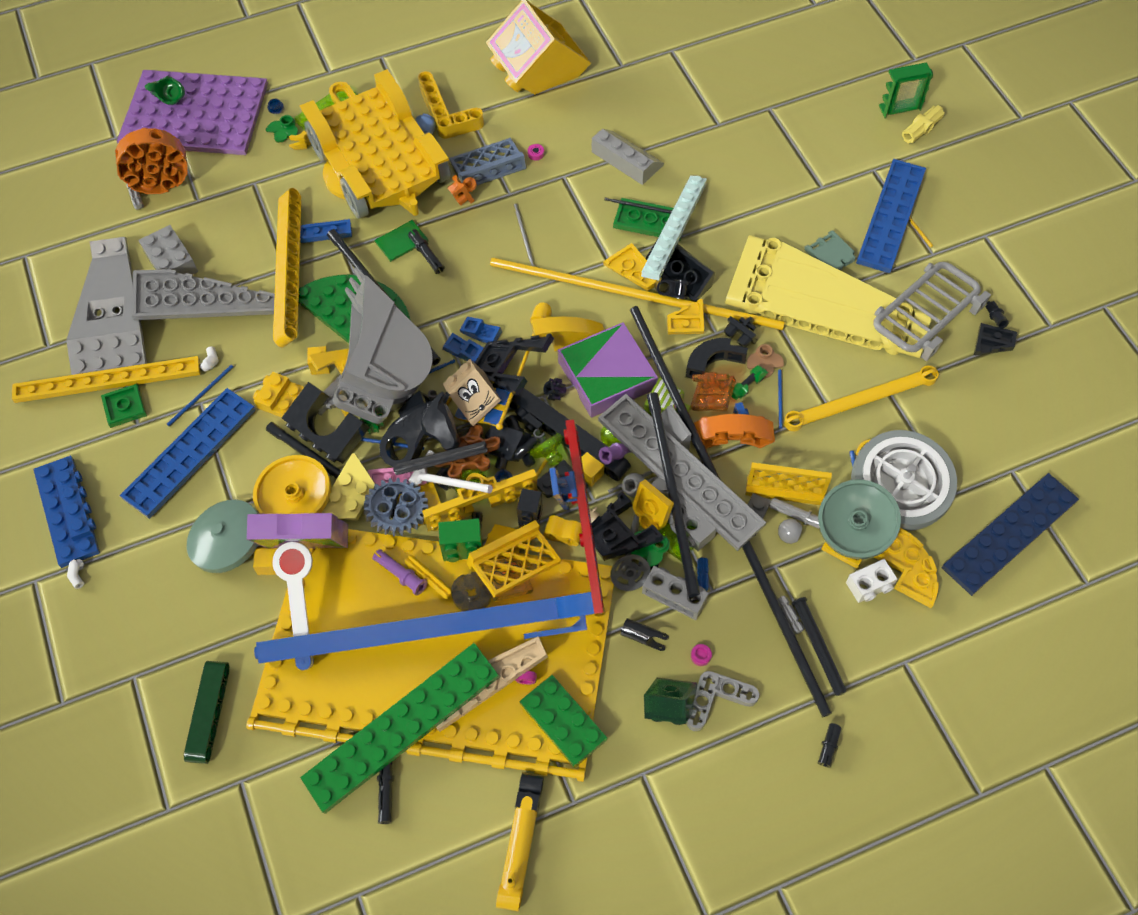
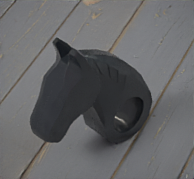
M442 391L433 401L419 404L409 409L389 426L379 444L380 456L386 464L393 467L394 464L419 458L427 436L438 440L446 451L460 446L461 440L454 417L446 404L450 396L448 392L444 393ZM400 437L408 445V452L403 459H399L394 453V444Z

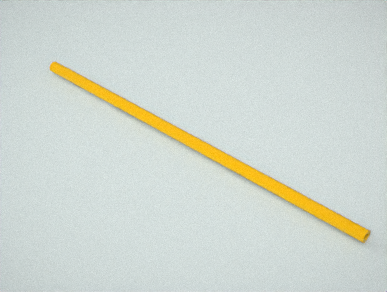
M492 257L490 261V266L674 307L683 308L696 303ZM703 304V313L724 318L732 316L738 321L741 317L747 319L751 316L754 318L753 324L783 330L785 321Z

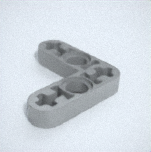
M711 671L704 672L700 676L687 715V727L692 731L703 729L714 695L751 707L759 699L757 688ZM711 678L712 683L709 686L708 692L704 691L706 685L704 680ZM731 684L735 691L732 694H727L724 692L723 686ZM739 688H742L740 696L737 697L736 695L738 693ZM752 692V697L755 698L747 700L744 694ZM699 696H705L708 699V704L700 706L696 699ZM698 710L701 712L699 717L700 722H698L697 725H694L692 719L695 718L696 712Z

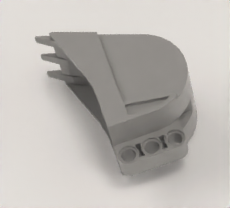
M355 267L354 272L361 285L353 278H350L349 282L357 294L355 295L349 288H345V292L352 302L349 352L345 368L333 394V404L346 412L380 424L386 419L389 412L401 408L423 383L432 366V350L421 330L394 305V302L368 276ZM376 413H383V416H378Z

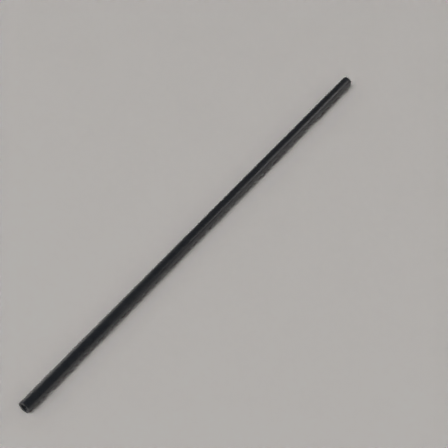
M632 307L630 312L680 418L691 433V441L702 464L720 479L639 307ZM749 540L742 549L822 718L829 716L832 712Z

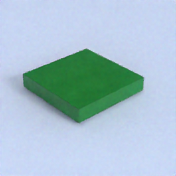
M138 384L101 395L110 428L147 416Z

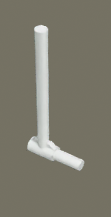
M429 450V451L427 452L426 456L432 455V454H435V453H434L433 451H430V450ZM427 468L414 471L408 480L409 483L413 482L415 487L422 483V481L485 493H491L493 487L487 484L427 474Z

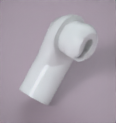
M213 346L206 349L208 356L200 364V368L203 371H208L218 364V356Z
M80 559L72 560L68 566L67 578L75 589H80L84 586V582L78 575V571L82 570L84 566L83 561Z

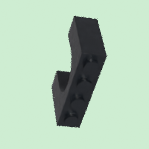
M308 382L282 416V419L287 422L285 426L294 432L295 430L299 431L300 434L298 436L307 442L309 440L314 443L312 447L319 452L325 451L327 453L326 457L334 463L339 461L343 464L370 427L353 414L348 413L333 433L319 436L314 426L315 417L329 396Z

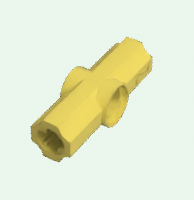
M937 105L931 107L924 114L920 113L913 123L903 131L902 137L904 141L908 144L913 143L923 134L927 135L934 125L944 117L943 108Z

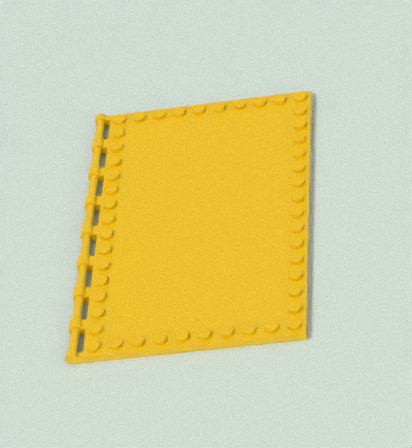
M348 529V548H308L312 555L313 564L309 574L303 578L309 634L591 592L587 562L561 559V562L556 566L494 598L475 570H470L466 564L467 559L457 562L443 560L438 541ZM379 549L383 550V552L405 569H410L405 565L406 558L413 555L453 590L452 596L444 599L428 584L421 594L414 595L412 589L400 584L398 577L373 560L374 553L381 558L376 551ZM527 554V557L534 559L539 558V556ZM499 556L496 562H509V557ZM541 557L542 561L550 562L553 560L552 557ZM512 558L511 562H517L518 567L522 568L523 561ZM526 562L524 569L533 571L537 568V564ZM484 564L480 566L484 572H492L491 565ZM598 564L605 612L585 615L587 630L539 637L548 657L529 670L537 674L535 684H520L514 680L442 731L437 730V727L407 749L405 751L407 755L421 756L422 754L448 758L452 762L462 763L467 761L492 765V768L505 770V768L531 771L534 774L543 776L550 774L576 778L577 781L584 782L587 758L579 764V770L550 766V761L571 763L525 711L519 701L553 675L593 721L614 588L610 577L612 566ZM495 572V573H494V574H496V575H500V576H504V577L506 576V574H505V575H502V574L499 573V572ZM509 573L508 577L518 579L521 573ZM492 579V584L496 590L503 587V585L496 584L494 579ZM495 580L499 584H504L503 581ZM288 587L272 640L293 637ZM580 616L313 655L314 664L310 669L306 670L297 668L295 658L266 662L252 712L247 721V730L262 729L281 732L282 735L292 737L300 735L323 739L324 742H346L354 735L340 733L341 728L355 731L362 730L471 644L475 643L486 659L490 660L533 639H524L525 633L571 627L580 619ZM259 716L284 719L285 722L280 724L258 719ZM300 722L327 727L325 730L299 727ZM426 741L452 745V748L447 750L423 746ZM471 748L484 751L494 752V755L486 756L480 754L467 753L465 752V749ZM510 754L536 758L537 760L536 763L507 759V756Z

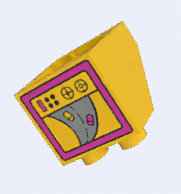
M527 0L520 2L486 42L494 53L490 58L491 62L502 72L507 71L508 75L505 81L518 93L524 88L535 95L576 79L591 64L564 26Z

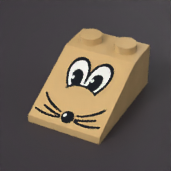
M471 359L461 365L459 370L443 384L452 400L473 426L501 401L485 372Z

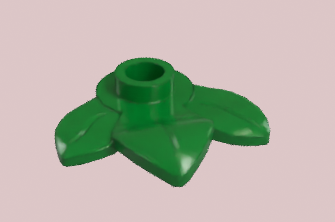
M284 115L280 118V121H273L266 127L267 132L274 133V139L277 143L284 142L289 136L298 134L295 120L290 115Z
M643 530L634 533V535H637L638 533L642 532ZM662 535L664 540L658 543L663 544V547H657L656 544L658 543L632 551L631 554L647 559L650 567L655 566L662 561L663 554L669 550L670 542L667 537Z

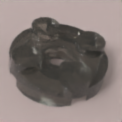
M476 572L460 575L452 585L453 602L461 611L486 608L492 600L491 592ZM476 589V595L469 596L467 591Z

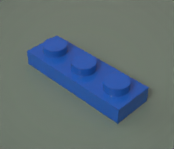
M346 219L301 225L300 243L330 240L327 233L331 229H335L342 238L352 237L351 221Z

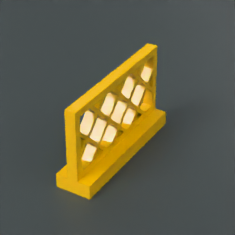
M752 462L749 475L747 476L745 495L752 496L754 493L764 498L821 505L830 484L832 473Z
M536 520L469 553L466 564L470 570H475L494 598L561 562L560 557L539 531L540 525ZM537 538L541 543V548L530 545V541ZM517 547L526 549L525 556L514 554V549ZM528 550L539 552V558L527 557ZM542 553L550 555L553 560L550 562L542 561ZM497 557H509L508 564L496 562ZM512 558L523 561L522 568L512 566ZM526 562L537 564V568L533 571L524 569ZM484 564L493 566L492 572H484L480 566ZM495 567L507 569L506 576L494 574ZM509 570L521 573L520 578H509ZM492 579L503 581V587L496 590L492 584Z

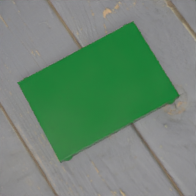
M411 220L375 239L374 242L388 260L392 262L415 249V244L408 237L410 231L414 235L413 229H417L422 238L426 239L427 242L429 240L415 222Z

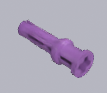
M613 443L610 447H603L599 450V458L604 464H609L613 460L622 459L625 454L631 451L623 443Z
M379 549L376 551L381 558L374 553L373 560L398 577L400 584L412 589L414 595L417 596L424 591L427 586V580L420 579L412 569H405L383 552V550Z

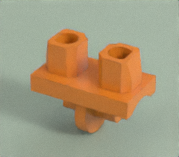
M454 175L452 177L454 183L448 187V190L460 206L467 200L472 204L475 200L469 192L475 190L477 182L474 178L469 177L461 183L459 178Z

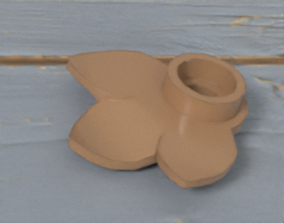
M762 344L756 349L755 353L748 357L747 368L753 369L757 365L765 368L769 372L765 378H768L773 374L774 367L781 368L784 366V361L779 354L774 353L770 345Z

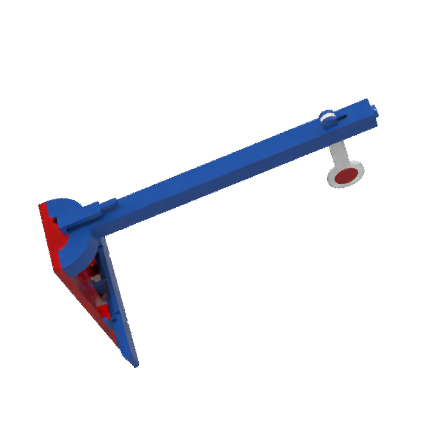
M574 419L566 420L567 429L564 430L565 442L570 448L573 471L565 472V477H560L556 468H550L549 470L553 496L563 510H569L568 502H571L572 505L578 504L582 528L579 538L581 546L585 548L591 592L309 634L303 578L309 574L313 559L311 552L305 545L298 542H288L276 550L272 563L275 573L281 579L287 581L293 637L256 642L254 654L255 658L258 659V664L295 658L297 668L306 670L310 669L314 664L313 655L580 616V619L571 627L525 633L524 639L587 630L585 615L603 613L605 610L579 437Z

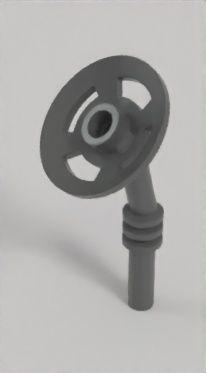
M634 515L630 529L633 534L638 532L640 526L637 515ZM632 552L626 553L625 556L618 559L610 572L612 583L623 591L639 589L650 574V566L646 559L639 555L631 554ZM632 559H637L640 562H642V564L637 565V563L633 562ZM641 571H643L644 573L642 577L635 582V580L640 576ZM621 576L623 579L628 580V584L619 582L617 578Z

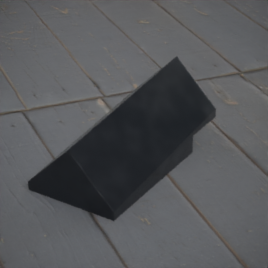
M677 243L661 277L689 280L690 284H688L686 295L692 301L697 302L712 287L715 272ZM655 244L653 245L647 257L645 258L646 260H648Z

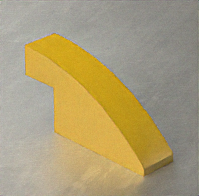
M545 317L531 320L534 336L539 335L541 338L547 337V334H552L554 337L552 342L554 351H558V349L604 330L602 323L579 317Z

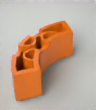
M725 414L711 417L706 416L693 422L706 449L728 444V440H740L741 444L752 445L757 448H762L775 442L773 422L765 419L763 416Z

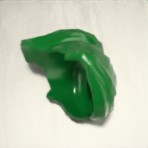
M170 76L145 85L146 90L150 91L154 97L168 105L177 104L185 95L183 85Z

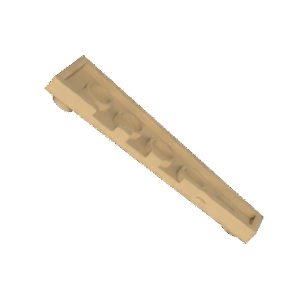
M537 636L488 660L500 678L439 724L437 730L442 731L546 659L548 656L540 638Z

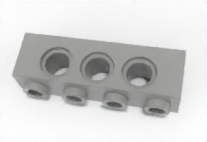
M658 477L651 484L669 498L666 482L661 477ZM678 493L689 547H694L699 551L715 537L717 528ZM671 511L667 523L673 532L676 533ZM694 526L696 529L690 530L687 527Z

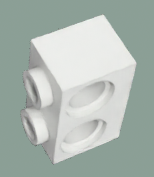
M883 559L850 574L846 584L858 603L864 600L869 602L881 592L886 594L893 590L897 578L886 560ZM877 576L883 577L885 581L879 580ZM859 584L866 585L868 589L861 588Z

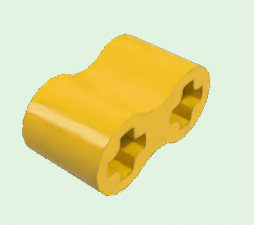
M551 515L549 516L543 536L551 541L563 542L569 546H578L580 542L579 534L582 533L581 523Z

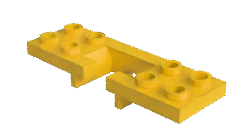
M529 470L497 482L494 476L487 478L479 473L468 475L466 481L478 479L481 484L491 485L493 487L492 492L485 493L460 488L457 489V498L422 510L428 532L431 530L438 531V522L458 521L471 516L474 512L472 504L488 498L492 508L503 503L514 502L520 497L522 488L537 491V475L535 470Z

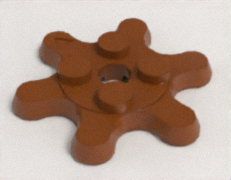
M474 425L469 429L467 435L460 437L461 443L459 447L485 441L488 451L483 454L436 465L435 467L439 468L450 465L448 476L454 479H460L466 469L475 470L478 468L480 471H487L490 468V460L485 455L500 447V438L494 436L482 439L483 427L481 425Z

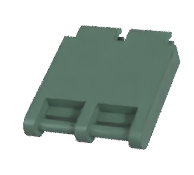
M833 230L828 232V235L818 238L812 245L804 247L810 256L838 270H841L843 266L849 265L856 259L854 256L855 251Z

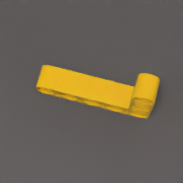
M428 71L419 74L420 91L430 115L434 118L437 132L441 138L448 139L477 131L484 127L483 111L480 108H471L449 114L433 75Z

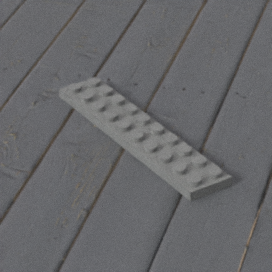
M625 394L598 417V421L652 472L665 481L653 419L634 400ZM665 430L678 493L717 528L716 532L738 551L766 525V522Z

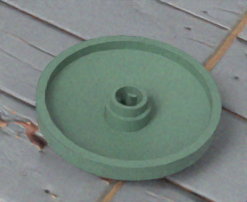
M849 480L835 486L824 497L819 509L818 524L823 539L834 551L852 559H868L882 554L894 543L900 530L901 514L895 498L881 485L868 480Z
M242 500L222 501L205 510L194 522L188 534L187 553L191 561L201 570L209 573L227 572L243 564L258 547V544L247 540V515L259 513L249 503Z

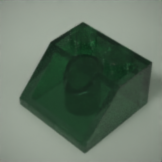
M656 678L644 694V718L652 719L654 722L666 721L672 722L675 725L686 724L692 715L697 682Z

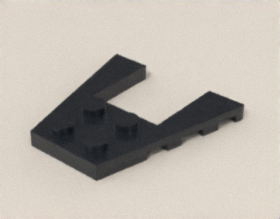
M547 334V337L540 338L539 335L531 336V339L527 340L516 338L512 342H508V340L487 342L474 363L485 372L491 384L519 396L528 381L524 376L503 374L517 350L546 353L554 337L552 334Z

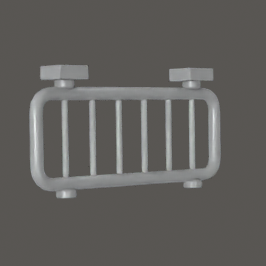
M938 262L935 265L929 263L924 269V275L885 309L880 306L874 314L876 317L873 325L880 334L907 352H917L922 348L924 352L921 358L926 362L937 352L943 341L938 336L932 341L930 340L969 303L972 304L969 312L976 315L985 307L991 296L987 291H984L979 296L981 292L979 283L948 262ZM940 269L948 270L970 285L973 291L968 293L938 271ZM935 274L966 295V297L959 302L928 280ZM926 283L957 304V306L949 311L920 291L919 288ZM914 292H917L946 312L947 315L940 320L909 299V297ZM906 300L935 320L937 324L930 329L898 306ZM896 309L928 333L919 338L888 315ZM886 318L918 342L915 345L906 343L883 327L881 322Z

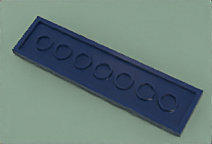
M1046 474L943 564L941 568L965 591L973 596L1075 505L1079 498L1051 474Z

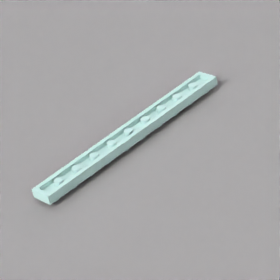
M690 175L642 269L641 277L660 280L706 186V178Z

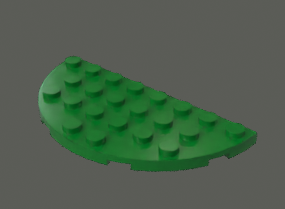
M334 275L312 281L300 287L299 304L349 343L352 302L345 292V288H349L356 295L357 293L349 279L353 278L361 285L356 275ZM377 281L399 310L410 320L409 312L402 299L391 288Z

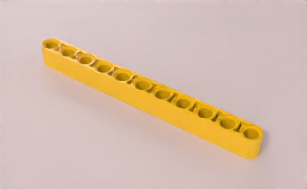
M290 188L278 199L273 340L276 345L282 348L298 336L301 195L295 188Z

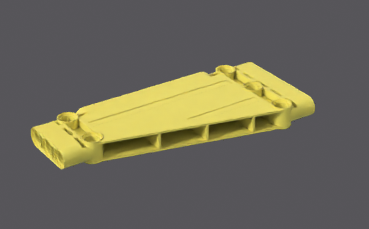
M751 235L748 236L725 304L745 309V312L748 314L757 315L759 313L762 317L785 321L784 325L872 350L884 348L891 355L902 353L920 358L923 351L921 348L917 352H907L875 329L873 321L876 317L874 315L876 310L880 306L885 309L896 298L777 238L766 240ZM904 302L898 306L929 328L931 318L922 311L913 309L910 304ZM896 309L888 315L919 338L928 333ZM886 318L881 322L883 327L906 343L915 345L918 342Z

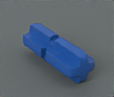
M698 558V586L708 591V559Z

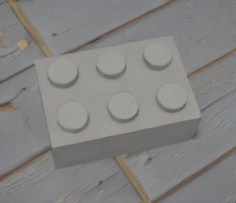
M171 225L138 240L155 270L171 269L181 274H195L198 272L193 259Z

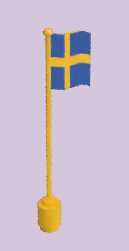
M541 302L535 306L530 319L531 325L532 319L551 317L550 305ZM530 351L525 352L517 376H521ZM494 388L501 401L477 423L496 426L497 430H502V424L514 394L503 389ZM458 408L455 414V418L461 421L469 422L467 418L464 416V414L461 412V410Z

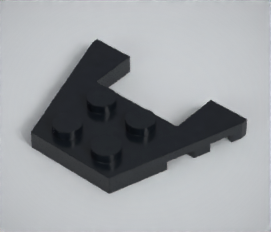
M623 491L617 495L618 499L614 503H610L606 507L607 511L592 522L595 550L604 561L664 540L662 534L653 524L637 535H634L618 517V515L633 506L631 500Z

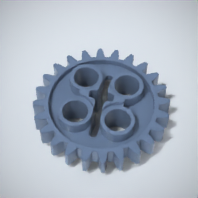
M389 478V483L381 480V486L374 484V490L369 489V495H365L364 515H366L367 522L371 521V527L377 526L378 532L384 529L385 535L392 531L393 536L396 535V532H400L401 536H403L404 530L410 534L411 527L417 530L418 524H423L422 510L428 509V499L425 498V492H420V486L414 488L413 482L408 485L407 479L403 483L400 482L399 478L396 479V482ZM402 494L399 498V504H397L398 496ZM393 509H395L394 517L390 520L393 515Z

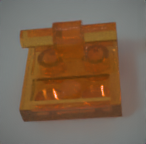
M717 372L693 375V382L698 383L690 405L693 411H727L736 382L735 377L729 376V374H718Z

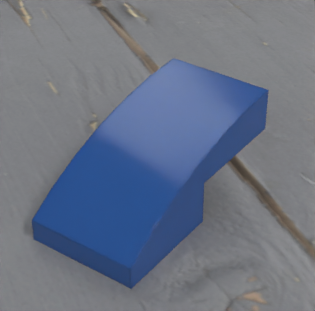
M468 316L460 328V332L484 343L497 341L502 333L501 327L484 323L483 319Z
M454 333L450 335L443 346V350L466 361L471 359L473 362L476 361L484 348L470 339L466 341Z

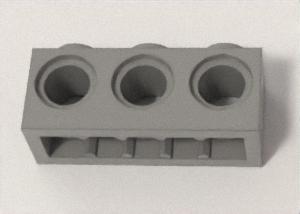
M653 566L642 587V594L694 620H697L707 602L709 593L699 586L700 595L688 597L683 577H676L670 574L668 570ZM660 580L662 584L656 585L653 581ZM678 589L681 593L674 594L671 590ZM696 598L699 602L692 603L689 599Z

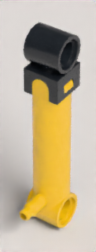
M526 772L521 774L496 908L518 912L520 910L533 832L543 789V775Z

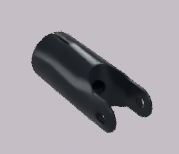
M629 618L625 620L620 634L659 651H664L665 646L657 643L652 637H658L663 640L669 639L668 634Z

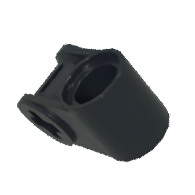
M660 278L659 281L655 282L654 287L660 295L688 299L686 294L690 281ZM666 282L668 284L667 289L660 291V284Z

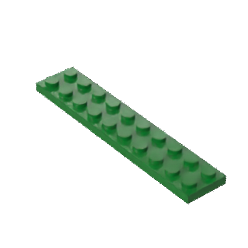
M475 643L471 644L300 777L322 813L326 814L500 678V676Z

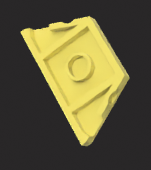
M352 453L332 486L328 504L321 513H332L339 520H358L364 511L365 495H369V489L374 490L375 482L356 454Z

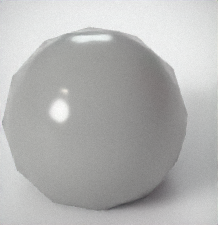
M638 473L627 475L623 479V491L626 495L635 497L639 483L645 480V478Z
M787 519L780 523L778 527L780 539L789 544L798 541L802 531L801 524L794 519Z

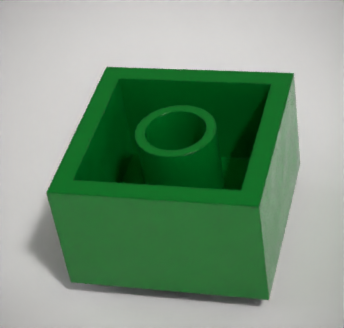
M479 518L438 522L439 544L444 561L457 562L462 559H468L469 553L483 547Z

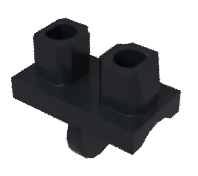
M732 316L727 319L728 325L724 333L731 339L737 332L740 333L741 336L737 340L740 346L746 348L751 342L755 344L758 341L755 338L756 334L752 332L756 329V326L753 325L754 318L751 316L747 319L741 317L739 319L740 322Z

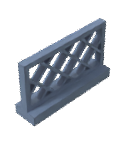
M511 138L449 158L461 183L464 179L471 177L479 185L526 169L524 154L519 152ZM510 145L508 149L502 148L503 146ZM499 152H502V153H505V155H504V156H501V155H498V153H499ZM484 157L490 158L489 161H485V160H482V159H483ZM458 161H464L463 164L455 163ZM468 162L474 163L473 166H468L467 164Z

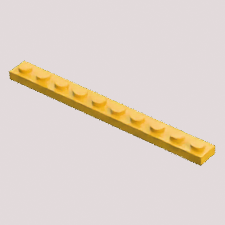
M198 356L15 383L12 385V400L14 403L134 384L201 375L200 359Z

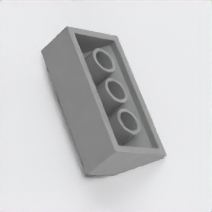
M601 129L592 137V153L642 185L664 166L663 162L614 131Z

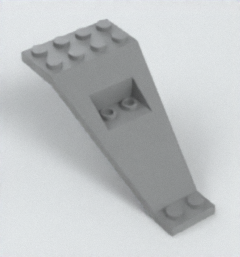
M119 237L90 241L92 261L66 339L71 375L147 364L141 321L133 320L132 317L133 274L127 238ZM117 307L120 309L119 313H115ZM98 310L102 311L100 316H97Z

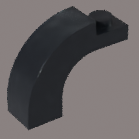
M715 338L705 341L691 353L686 367L685 378L703 381L707 367L719 360L745 364L748 348L740 345H730L731 338Z

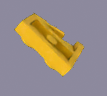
M699 299L696 303L690 306L687 305L679 311L667 315L668 335L704 334L703 299Z

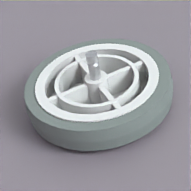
M893 430L872 438L859 451L851 472V480L875 482L892 494L900 509V528L906 531L919 530L939 520L949 510L957 491L956 470L948 454L932 439L913 431Z

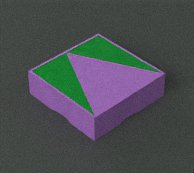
M623 322L558 349V362L568 380L576 388L579 398L591 418L604 413L625 394L631 399H636L651 392L658 380L654 370Z
M332 513L248 514L247 540L265 548H279L288 542H298L307 548H348V524L343 520H339Z

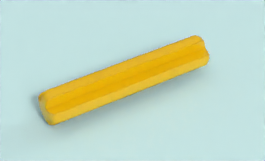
M413 555L406 558L405 565L412 569L421 579L427 580V584L444 599L452 596L453 590Z

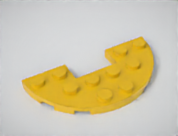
M900 528L894 543L885 552L874 558L879 561L885 559L889 566L902 572L894 587L895 590L932 608L939 586L935 563L932 556H929L923 548L924 545L911 533ZM826 542L821 550L856 569L862 559L842 556L829 547Z

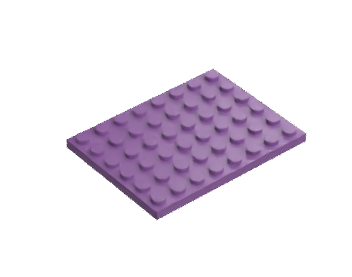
M143 70L117 143L130 132L142 128H156L166 130L178 138L185 151L246 155L267 89V78ZM170 76L183 85L185 95L177 104L168 105L154 97L150 91L146 90L145 85Z

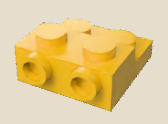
M272 371L270 376H265L263 387L261 390H256L253 399L258 409L282 418L304 386L290 382L289 377Z

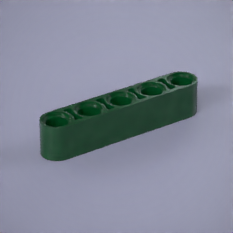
M206 661L204 664L184 750L185 762L208 764L211 759L229 677L230 666L228 662Z

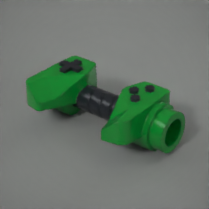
M758 365L750 371L751 375L742 383H737L729 391L730 396L735 400L745 397L749 392L748 386L753 382L756 384L760 383L769 372L765 368Z

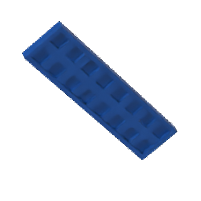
M893 159L856 264L891 273L926 170L925 167Z
M226 388L120 494V497L150 519L256 411L255 407Z

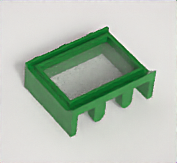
M927 62L889 69L888 73L892 81L886 82L889 94H883L884 103L879 104L884 118L886 119L888 115L917 109L921 111L931 79L933 78V71L929 68Z

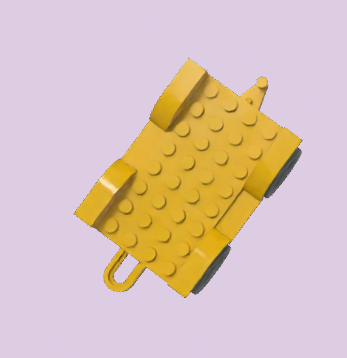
M388 69L374 74L376 87L358 95H355L349 84L345 82L332 84L329 88V93L334 105L319 110L314 100L299 105L308 120L304 123L316 155L322 162L329 161L340 179L344 197L351 211L358 219L369 214L368 208L373 209L375 207L401 205L412 215L417 216L419 211L416 197L435 181L442 183L450 179V169L447 163L449 158L434 136L429 132L424 134L412 116L403 91ZM343 91L348 96V99L340 101L336 94Z

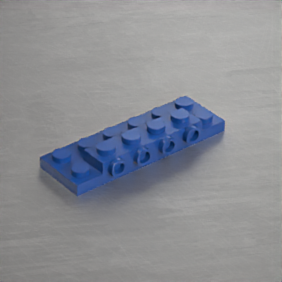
M70 455L34 468L58 565L63 568L69 566L72 560H85L100 554L94 533L96 525L89 515L92 513L89 503L85 501L87 493L80 483L83 481V478L76 469L73 457Z

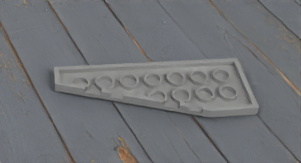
M171 269L133 270V320L274 314V293L261 290L259 292L253 291L244 286L240 288L232 286L231 283L206 277L204 279L193 277V274H181Z

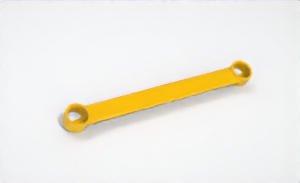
M924 366L920 372L801 412L790 411L785 416L784 426L789 431H798L802 428V425L921 385L932 386L939 376L938 370L933 366ZM931 373L934 379H926L925 376ZM794 419H799L800 424L792 425L790 422Z

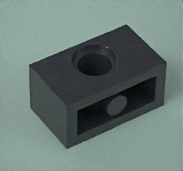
M522 488L517 506L518 525L523 527L535 520L539 524L543 511L542 492Z

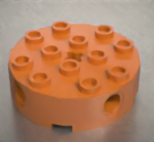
M142 128L130 132L119 141L115 149L118 176L128 184L129 188L144 194H163L169 192L168 189L182 184L188 173L185 148L178 138L166 130Z

